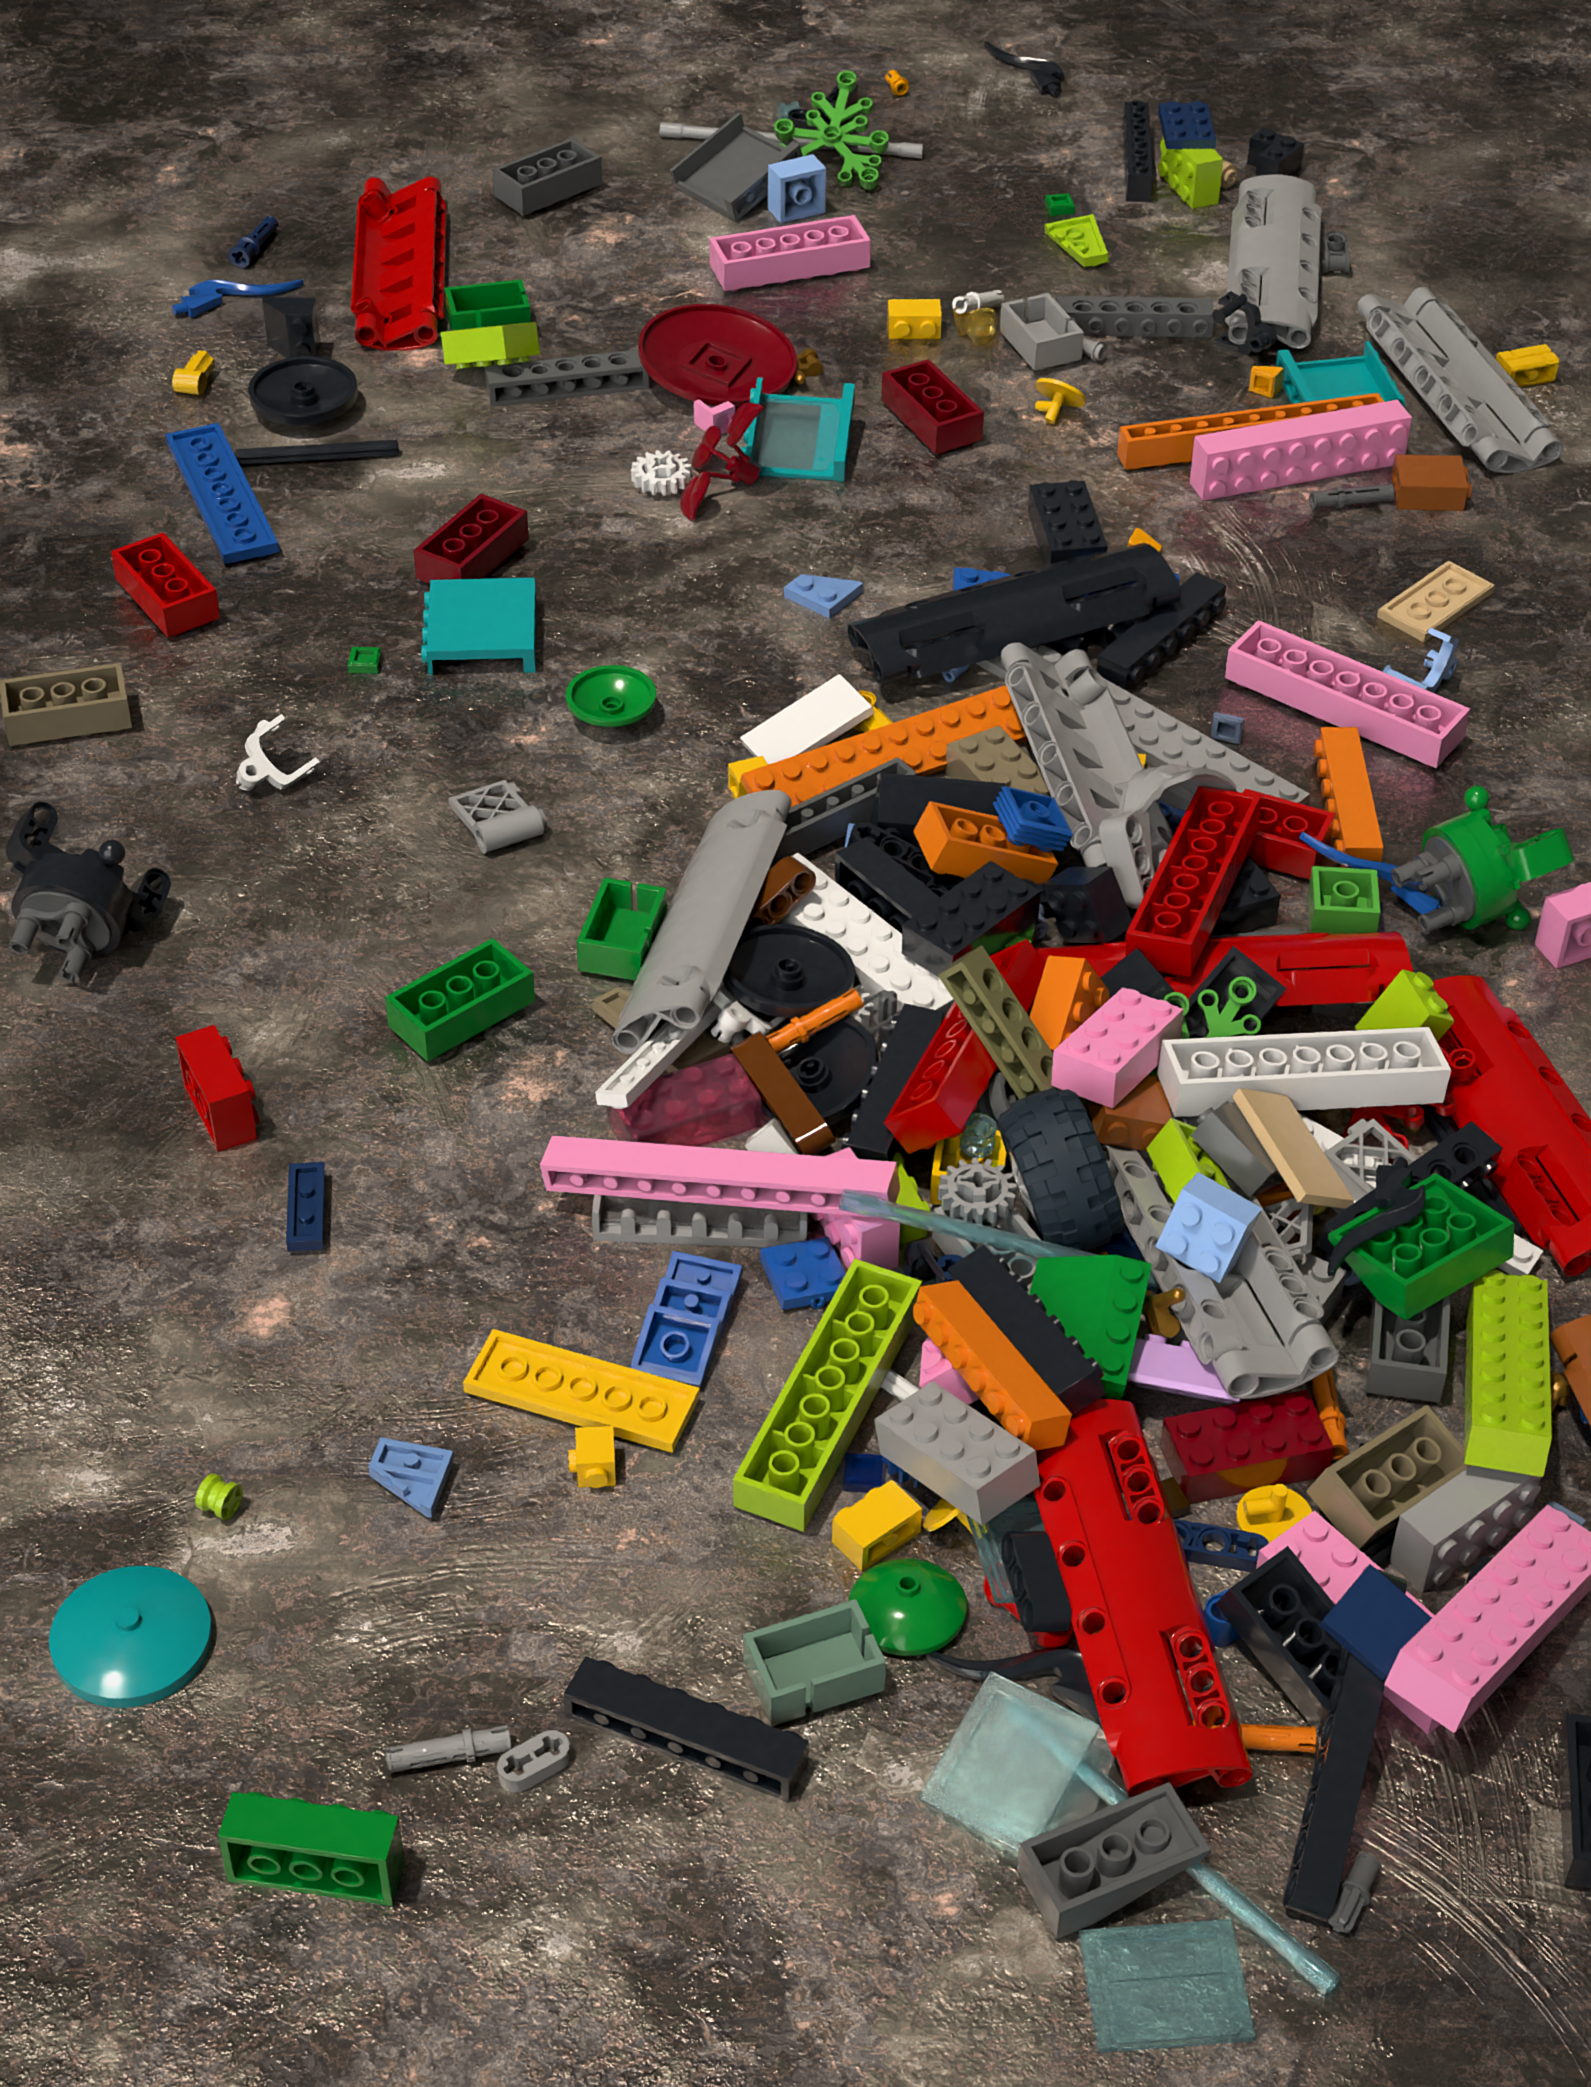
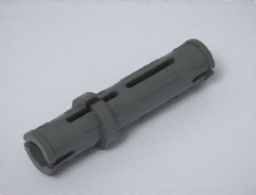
M1391 483L1355 488L1337 486L1333 490L1311 491L1309 503L1312 509L1323 507L1341 509L1345 505L1391 502L1394 499L1395 492Z

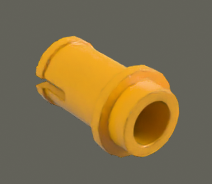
M889 71L892 77L890 78L886 74L885 80L891 86V91L897 96L905 95L909 89V82L906 78L901 77L898 71Z

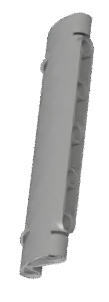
M1011 643L1004 647L1001 652V660L1007 672L1005 684L1051 797L1055 798L1072 831L1073 836L1069 837L1070 844L1080 851L1086 867H1108L1100 840L1099 826L1104 819L1119 811L1122 795L1115 792V784L1130 781L1132 776L1144 769L1105 680L1093 669L1085 651L1080 649L1072 650L1054 665L1025 645ZM1154 800L1149 806L1152 863L1155 873L1174 836L1158 800Z
M766 790L746 794L724 805L710 820L697 850L688 863L620 1013V1020L611 1039L613 1046L619 1052L634 1054L645 1043L661 1018L682 1029L690 1030L699 1025L706 1007L712 1001L721 984L786 830L787 824L784 822L792 803L790 797L785 792Z

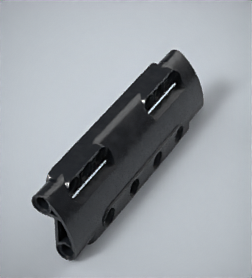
M1140 543L1108 553L1097 552L911 602L905 606L886 610L879 616L849 623L847 631L852 647L858 651L870 654L875 678L878 684L883 685L907 678V676L910 679L923 678L1001 656L1004 647L1011 643H1021L1030 648L1141 617L1151 613L1152 608L1179 602L1181 600V588L1163 556L1150 544ZM1137 580V582H1135V583H1131V584H1127V585L1120 586V587H1117V588H1113V589H1109V590H1106V591H1102V592H1099V593L1091 594V595L1084 596V597H1081V598H1077V599H1074V600L1065 601V600H1067V599H1071V598H1074V597H1078V596H1081V595L1089 594V593H1092V592H1096V591H1099V590L1107 589V588H1110V587H1114V586H1117V585H1121V584H1125V583H1128V582H1132V581ZM976 625V627L969 628L966 630L958 631L955 633H951L948 635L940 636L937 638L902 647V645L909 644L919 640L927 639L930 637H934L937 635L945 634L948 632Z

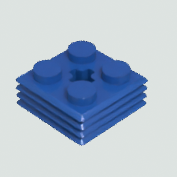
M1007 786L1001 787L1002 791L998 792L1000 796L996 797L997 801L993 802L998 813L999 822L1004 825L1008 833L1007 839L1016 846H1024V844L1033 845L1046 853L1052 850L1065 851L1063 847L1067 846L1066 842L1070 841L1069 837L1073 836L1055 798Z

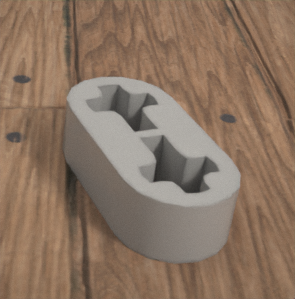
M548 1730L505 1752L497 1762L500 1786L506 1791L519 1793L562 1771L570 1761V1743L567 1736L556 1730ZM550 1747L553 1751L558 1750L559 1754L553 1756L550 1752L545 1753L544 1749ZM515 1767L518 1771L523 1769V1774L509 1773V1768Z

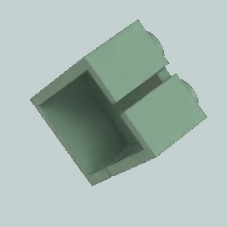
M856 1599L743 1634V1663L771 1726L806 1716V1708L811 1707L812 1712L815 1713L885 1690L886 1661L873 1634H869V1625Z

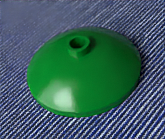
M620 665L598 666L579 673L569 682L565 693L567 707L574 716L590 725L605 728L633 724L645 717L656 703V687L653 681L639 670Z
M894 1559L873 1566L864 1572L854 1583L848 1600H857L869 1625V1634H873L880 1650L902 1656L922 1655L944 1647L959 1634L967 1614L966 1595L958 1580L939 1565L920 1559Z

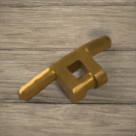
M808 348L802 354H796L797 367L794 379L798 384H804L806 377L818 376L822 373L823 366L814 349Z
M1174 1288L1160 1294L1146 1291L1143 1312L1149 1334L1166 1338L1177 1335L1180 1330V1323L1175 1316L1170 1315L1168 1306L1180 1303L1185 1299L1186 1293L1182 1288Z

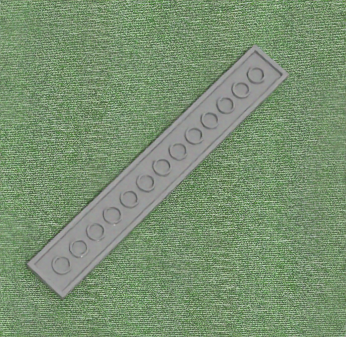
M976 625L950 632L949 634L976 627ZM1043 644L1029 648L1054 665L1063 657V655ZM1001 656L975 663L1005 680L1007 672ZM1104 679L1136 752L1146 754V761L1156 767L1175 764L1195 769L1208 768L1228 776L1236 785L1237 792L1243 793L1246 788L1303 805L1309 803L1310 793Z

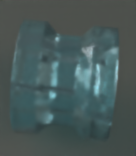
M792 101L790 104L778 103L777 119H788L789 111L800 109L798 101Z
M982 1113L970 1114L965 1123L966 1129L961 1133L960 1148L967 1156L983 1158L990 1155L995 1148L996 1123L988 1115Z

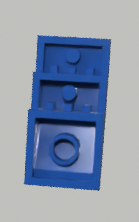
M672 1251L665 1277L660 1279L653 1304L649 1303L630 1368L701 1388L729 1318L743 1274L742 1265Z

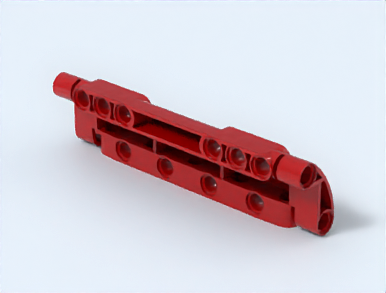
M1393 931L1349 934L1299 933L1212 937L1208 939L1191 977L1177 976L1158 971L1160 974H1170V976L1162 977L1174 992H1179L1189 999L1228 951L1235 946L1287 988L1283 997L1275 1006L1373 1002L1377 1000L1379 993L1381 996L1402 969L1413 972V968L1403 937L1399 932ZM1126 941L1094 945L1035 948L1045 962L1048 956L1085 958L1099 977L1126 957ZM1370 965V967H1349V968H1327V969H1306V970H1284V971H1280V969H1289V968H1311V967H1332V966Z
M1458 975L1434 980L1433 987L1435 991L1447 1003V1010L1455 1021L1450 1028L1462 1046L1475 1053L1477 1068L1482 1074L1480 1076L1475 1071L1468 1079L1461 1080L1455 1076L1449 1078L1446 1092L1452 1093L1455 1096L1457 1106L1456 1111L1451 1117L1459 1129L1473 1121L1503 1148L1497 1161L1499 1168L1491 1178L1531 1239L1541 1248L1550 1251L1566 1276L1580 1275L1591 1266V1119L1512 1008L1502 1006L1483 977ZM1449 1029L1437 1042L1447 1063L1449 1054L1453 1050L1461 1048ZM1445 1102V1103H1443V1104H1444V1106H1446V1105H1449L1450 1103ZM1535 1157H1538L1580 1221H1577Z
M1098 1399L1071 1417L1064 1445L1036 1451L1040 1486L1034 1489V1494L1071 1606V1621L1108 1746L1114 1758L1118 1760L1125 1788L1130 1798L1168 1782L1175 1789L1209 1775H1212L1216 1783L1221 1787L1240 1786L1252 1778L1253 1771L1241 1737V1725L1155 1460L1149 1452L1134 1404L1123 1400ZM1105 1443H1108V1446H1109V1449H1110V1452H1111V1456H1112V1459H1113V1462H1114V1465H1115V1468H1116V1471H1117V1475H1118V1478H1119V1481H1120V1484H1121V1487H1122V1491H1123V1494H1124V1497H1125V1500H1126V1503H1127V1507H1128V1510H1129V1513H1130V1516H1131V1519H1132V1520H1129V1517H1128V1514H1127V1511H1126V1508H1125V1504H1124V1501H1123V1498H1122V1495H1121V1492H1120V1488H1119V1485H1118V1482H1117V1479H1116V1476H1115V1472H1114V1469H1113V1466H1112V1463H1111V1460H1110V1456H1109V1453H1108V1450H1107V1447H1106V1444H1105ZM1158 1518L1156 1521L1149 1524L1151 1520ZM1082 1561L1079 1565L1074 1566L1077 1562ZM1103 1627L1100 1632L1093 1634L1096 1629ZM1168 1638H1169V1641H1170V1644H1171V1647H1172V1650H1173V1653H1174V1656H1175V1660H1176V1663H1177V1666H1178V1669H1179V1672H1180V1676H1181V1679H1182V1682H1183V1685H1184V1688H1185V1692H1186V1695H1187V1698H1188V1701H1189V1704H1190V1707H1191V1711H1192V1714H1193V1717H1194V1720H1195L1196 1725H1193V1722H1192V1718H1191V1715H1190V1712H1189V1709H1188V1706H1187V1703H1186V1699H1185V1696H1184V1693H1183V1690H1182V1687H1181V1683H1180V1680H1179V1677H1178V1674H1177V1671H1176V1667H1175V1664H1174V1661H1173V1658H1172V1655H1171V1651H1170V1648H1169V1645H1168V1642H1167V1639H1168ZM1197 1650H1202L1199 1653V1655L1190 1658L1192 1653H1194ZM1213 1684L1210 1690L1200 1693L1205 1686ZM1124 1696L1120 1702L1113 1704L1118 1697ZM1224 1719L1220 1726L1211 1728L1215 1722Z

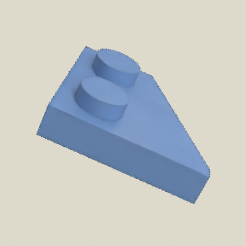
M805 574L799 575L784 587L785 598L827 618H831L863 593V583L860 581Z
M380 1437L368 1466L369 1475L420 1513L432 1518L453 1465L454 1454L451 1450Z

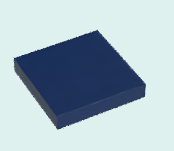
M1369 1564L1319 1625L1383 1681L1389 1675L1399 1651L1432 1617Z

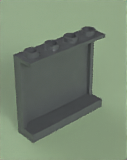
M738 112L671 168L670 172L675 189L737 222L768 195V165L803 157L800 144L794 141L784 147L744 126L742 115Z

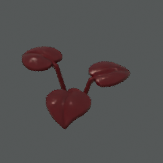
M746 402L734 413L727 428L729 434L727 444L739 456L734 455L729 458L715 450L721 439V430L718 427L711 426L705 431L701 443L694 452L692 466L696 469L703 468L709 461L711 454L727 462L726 470L729 471L730 475L702 471L699 477L693 476L680 500L682 513L688 519L695 521L697 509L709 487L711 478L731 480L735 483L740 480L747 485H752L760 472V466L751 462V457L747 456L737 443L756 416L765 408L764 406Z

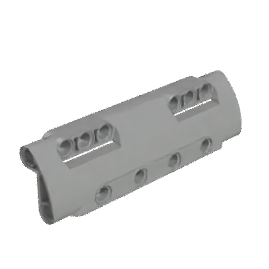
M1256 176L1245 179L1240 183L1238 204L1232 213L1226 294L1230 291L1238 296L1245 294L1248 302L1259 307L1261 322L1274 328L1277 333V340L1292 348L1302 349L1309 345L1311 341V329L1317 319L1321 206L1316 204L1317 189L1312 183L1293 176ZM1265 198H1267L1266 223L1264 225ZM1262 276L1261 304L1259 306L1260 277ZM1237 310L1228 316L1225 321L1229 325L1228 337L1230 341L1237 345H1243L1247 336V317L1243 311Z
M1427 287L1415 289L1404 305L1375 294H1367L1359 300L1357 310L1367 322V329L1379 346L1447 429L1463 446L1471 448L1487 469L1499 473H1518L1541 467L1554 461L1561 455L1563 451L1562 443L1549 430L1551 423L1455 311L1446 303L1438 300ZM1420 324L1434 339V341L1439 345V347L1445 352L1448 358L1441 352V350L1435 345V343L1430 339V337L1425 333V331L1419 326ZM1489 408L1493 409V411L1499 416V418L1504 422V424L1509 428V430L1520 441V444L1516 441V439L1510 434V432L1505 428V426L1500 422V420L1494 415V413Z
M1170 1107L1173 1119L1194 1127L1199 1126L1196 1121L1200 1116L1174 1117ZM1100 1143L1115 1183L1125 1224L1146 1262L1152 1263L1151 1271L1161 1290L1166 1292L1174 1288H1182L1185 1291V1299L1180 1303L1171 1305V1308L1198 1358L1203 1364H1210L1214 1367L1229 1396L1236 1399H1247L1284 1392L1314 1379L1336 1364L1339 1359V1352L1321 1323L1324 1314L1323 1308L1263 1209L1236 1265L1219 1284L1205 1274L1155 1247L1175 1204L1171 1196L1165 1191V1184L1159 1173L1153 1168V1161L1148 1151ZM1218 1165L1231 1191L1262 1208L1256 1196L1249 1198ZM1248 1285H1251V1287L1253 1288L1259 1301L1261 1302L1270 1320L1272 1321L1281 1339L1283 1340L1285 1344L1284 1346H1282L1280 1340L1275 1334L1273 1328L1271 1327L1269 1321L1267 1320L1265 1314L1260 1308L1258 1302L1256 1301Z

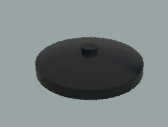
M317 356L291 357L273 362L260 369L252 377L248 386L250 404L255 412L267 420L286 425H312L332 420L348 411L354 405L358 396L357 379L351 369L338 361Z
M768 924L756 926L742 932L722 981L736 999L754 1010L776 1017L800 1018L852 989L855 967L848 952L827 935L797 925Z
M847 1016L809 1037V1041L805 1043L799 1042L778 1054L780 1060L828 1126L844 1119L861 1105L864 1086L866 1084L871 1085L872 1082L871 1071L875 1061L880 1062L878 1050L869 1032L859 1022ZM790 1021L787 1022V1023H785V1024H783V1025H781L780 1027H778L777 1029H775L773 1032H776V1031L780 1030L781 1028H783L784 1026L788 1025V1024L790 1023ZM745 1075L747 1095L756 1112L767 1122L774 1118L777 1120Z

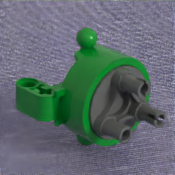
M1475 785L1466 790L1464 795V803L1471 810L1428 828L1423 835V853L1417 855L1415 860L1391 869V877L1398 888H1402L1404 885L1414 881L1416 884L1422 882L1418 886L1421 891L1433 887L1438 899L1441 900L1442 907L1418 916L1419 926L1425 934H1430L1432 931L1449 924L1452 926L1459 924L1466 929H1474L1504 915L1508 927L1516 931L1524 930L1530 924L1531 914L1528 909L1522 906L1521 901L1518 900L1517 890L1521 888L1519 882L1535 879L1574 861L1565 829H1553L1521 843L1512 842L1506 824L1493 826L1491 822L1492 816L1487 808L1490 801L1489 792L1483 786Z

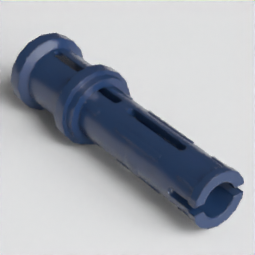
M266 216L249 236L241 237L238 241V246L232 247L229 251L228 256L231 263L238 268L247 267L251 262V258L259 254L260 246L277 230L278 221L272 216Z

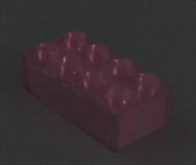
M732 1053L658 1077L628 1108L615 1109L612 1106H607L608 1123L618 1141L700 1147L761 1127V1096Z

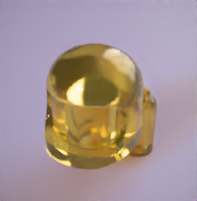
M960 308L953 309L954 323L957 325L958 334L962 336L967 334L971 342L981 346L987 345L994 340L997 317L993 309L980 308L972 311L970 314L968 312L959 314L955 311Z

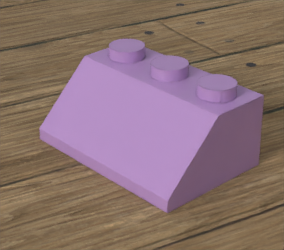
M1145 1334L1144 1340L1136 1338L1127 1378L1129 1385L1231 1405L1240 1403V1399L1232 1398L1228 1395L1214 1367L1210 1364H1203L1200 1361L1190 1341H1182L1181 1347L1166 1344L1167 1338L1163 1336Z

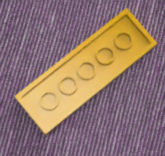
M496 1329L491 1331L463 1382L465 1393L582 1427L613 1426L614 1436L671 1453H673L700 1398V1388Z

